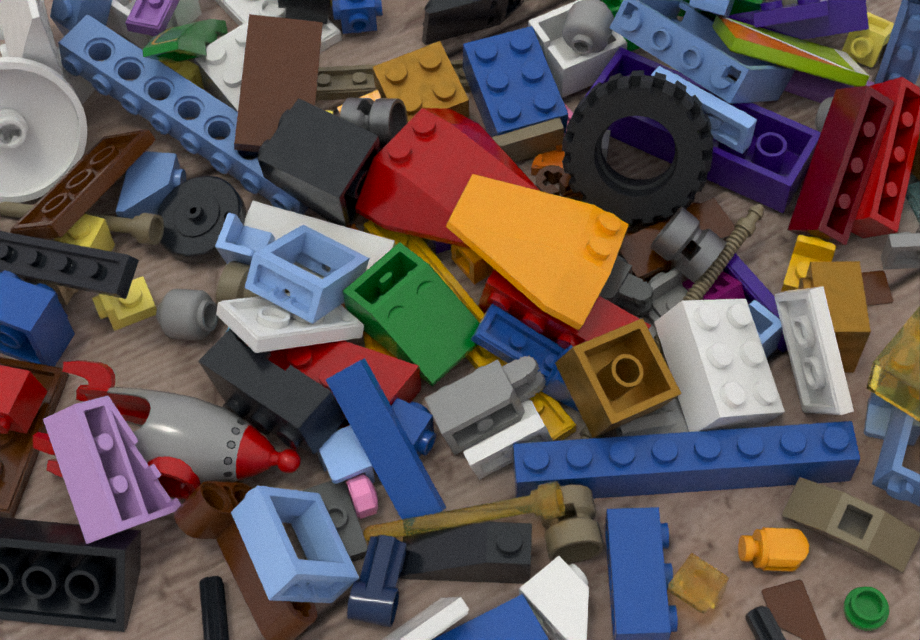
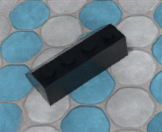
M0 517L1 620L125 632L141 570V530L127 529L86 544L79 524Z

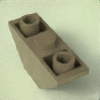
M801 477L798 478L781 515L792 522L901 573L904 572L920 537V532L886 511L845 492Z

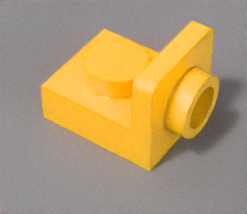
M798 235L781 292L799 289V280L806 277L810 262H832L836 245L818 237Z

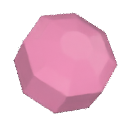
M362 473L347 479L346 486L357 518L362 519L376 514L378 510V496L369 477Z

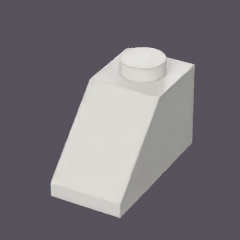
M558 556L519 588V595H524L542 629L551 640H587L588 580L579 567L573 563L568 565Z

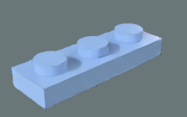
M661 66L651 74V76H655V72L667 75L666 80L673 84L678 80L687 86L686 92L690 96H697L702 103V111L704 114H708L710 119L711 135H713L714 139L741 154L750 146L757 119Z

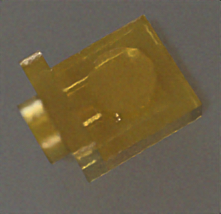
M691 552L670 581L668 591L700 613H706L710 607L715 609L724 596L729 577Z

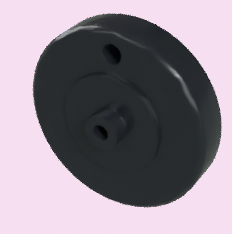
M199 176L179 184L166 196L157 213L162 216L164 221V233L160 243L174 258L185 263L201 264L221 257L215 245L227 214H236L244 225L246 207L243 199L230 183L215 176Z

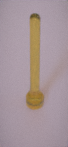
M558 481L539 484L538 489L532 490L531 495L370 525L364 529L363 535L368 542L370 536H379L380 534L399 538L533 512L536 516L543 515L545 519L564 516V497Z

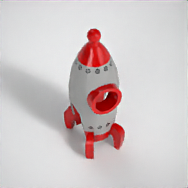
M87 360L63 362L62 372L85 378L89 385H80L76 390V400L85 402L109 396L127 423L141 426L133 432L138 439L135 446L148 466L155 464L161 473L158 480L169 497L187 499L205 481H240L269 470L272 466H277L285 474H291L297 471L300 466L301 458L295 450L285 449L277 452L275 447L262 433L224 407L196 397L143 388L114 387L115 374L113 369L102 362ZM37 432L33 435L34 449L55 455L48 434ZM57 459L48 460L46 470L63 478Z

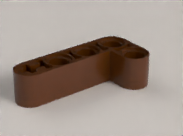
M203 482L175 511L174 518L176 524L186 535L192 538L216 539L252 616L266 640H295L316 620L317 609L313 602L270 601L231 514V511L245 498L246 493L252 488L240 482Z

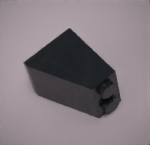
M298 98L293 107L287 109L282 114L278 123V129L272 138L264 141L260 147L258 162L265 179L327 221L351 228L359 215L356 213L355 206L372 160L381 151L378 135Z

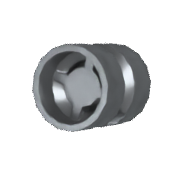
M347 98L340 112V118L378 135L381 148H384L408 123L405 104L401 99L379 98L375 102L371 98Z
M682 207L660 231L650 245V248L666 261L676 260V269L692 282H695L712 265L727 242L711 229L701 230L699 228L700 221ZM693 240L697 246L690 254L684 248Z

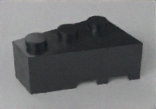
M229 329L198 361L224 399L223 407L241 419L251 422L262 434L269 435L272 433L292 449L300 447L315 454L346 420L332 392L291 365L286 370L278 367L268 360L272 356L270 351L255 353L239 336Z

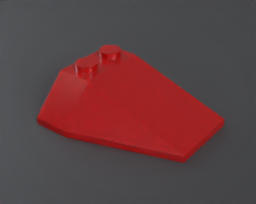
M421 108L373 158L355 210L356 213L386 230L471 249L446 227V224L472 174L540 190L480 124L452 109Z

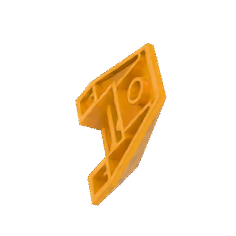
M472 174L446 227L542 311L580 330L611 274L629 224L619 219L616 215L606 212L593 204Z

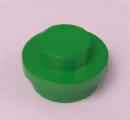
M857 587L850 591L845 598L843 604L845 617L850 624L860 630L873 631L879 629L884 625L889 616V604L885 596L873 587Z

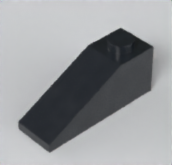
M483 522L403 536V542L407 545V551L400 576L401 579L525 584L530 580L532 523Z

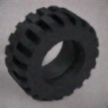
M644 70L632 71L631 75L624 77L619 73L610 76L608 82L604 84L599 82L591 88L589 94L585 98L583 97L577 105L566 127L567 131L563 138L562 151L565 152L562 163L564 173H569L571 176L568 184L574 193L581 192L583 195L581 202L593 204L606 212L622 218V221L629 224L628 226H632L633 220H642L643 226L654 225L658 217L663 216L664 220L667 221L677 213L680 207L687 209L694 202L695 194L702 191L707 182L708 171L711 169L713 135H711L710 119L708 114H704L702 111L701 101L696 95L690 96L686 92L687 86L678 80L673 84L666 80L667 75L655 72V76L644 75ZM628 116H644L659 122L670 132L675 144V155L670 167L662 174L650 179H632L619 174L611 168L602 153V139L608 127L614 121Z

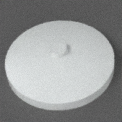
M0 57V203L7 201L21 203L44 196L82 158L87 143V120L77 94L59 73L34 60L21 57Z

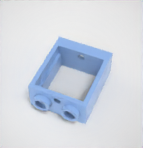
M302 225L253 253L244 288L313 324L344 303L343 290L366 271L370 258ZM297 262L325 278L321 279L294 265V263ZM325 265L330 267V271L325 268ZM285 289L289 290L290 296L285 294Z
M257 485L248 491L245 498L231 511L270 601L333 603L359 579L319 493ZM282 523H291L307 560L298 559Z

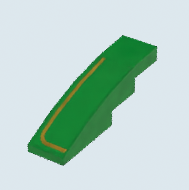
M207 19L168 28L154 36L142 49L143 57L169 63H178L207 56L205 46L217 40L216 37L228 33L226 21Z

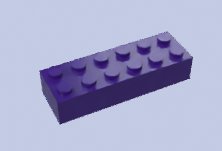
M619 47L591 87L593 88L599 82L604 84L608 82L610 76L619 73L624 77L631 75L632 71L644 70V75L651 76L661 66L723 100L682 73L622 47ZM751 102L730 104L757 119L752 141L746 151L741 154L713 138L711 169L707 174V180L784 213L807 174L821 132ZM628 116L614 121L607 130H611L610 137L672 163L675 155L674 140L670 132L659 122L644 116Z

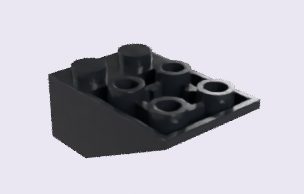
M429 0L424 8L425 18L422 42L427 45L498 26L524 3V0Z

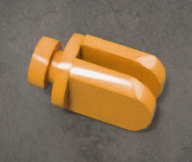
M762 527V529H756L752 536L741 535L738 543L740 560L752 561L755 568L762 569L763 571H796L809 553V543L806 536L801 530L795 528Z

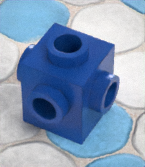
M332 0L334 20H341L343 34L377 31L376 16H383L381 0Z

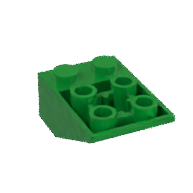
M401 242L343 290L345 308L364 324L363 331L398 359L418 365L420 377L432 387L478 346V344L471 341V338L480 322L433 268Z

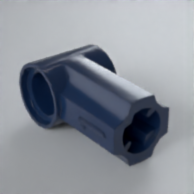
M387 535L370 536L360 579L353 583L347 607L348 619L390 628L393 626L399 602L398 584L407 551L406 543Z

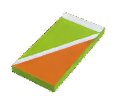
M716 15L712 25L713 30L727 48L737 54L854 87L866 86L870 77L844 51L761 27L755 28L754 25Z

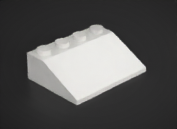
M0 0V41L5 40V44L0 45L2 57H21L34 60L50 67L65 79L44 0Z

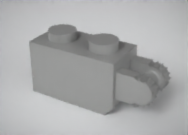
M530 355L528 357H520L519 360L515 359L504 366H501L497 359L425 397L437 426L454 455L521 421L525 412L521 403L532 398L536 393L543 391V388L546 387L545 377L541 371L538 372V363L534 357L531 358Z

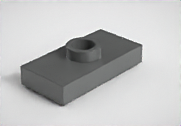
M331 480L304 489L303 491L320 494L351 561L365 558L368 546L345 481L334 484Z

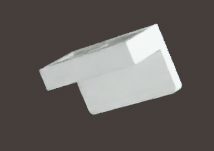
M530 399L521 403L525 410L521 421L464 450L463 453L479 480L513 462V444L553 441Z

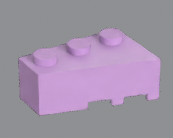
M109 396L74 404L43 419L86 544L174 513L181 506L177 497L171 499L159 482L158 478L161 476V473L155 464L148 466L136 448L135 444L138 442V439Z

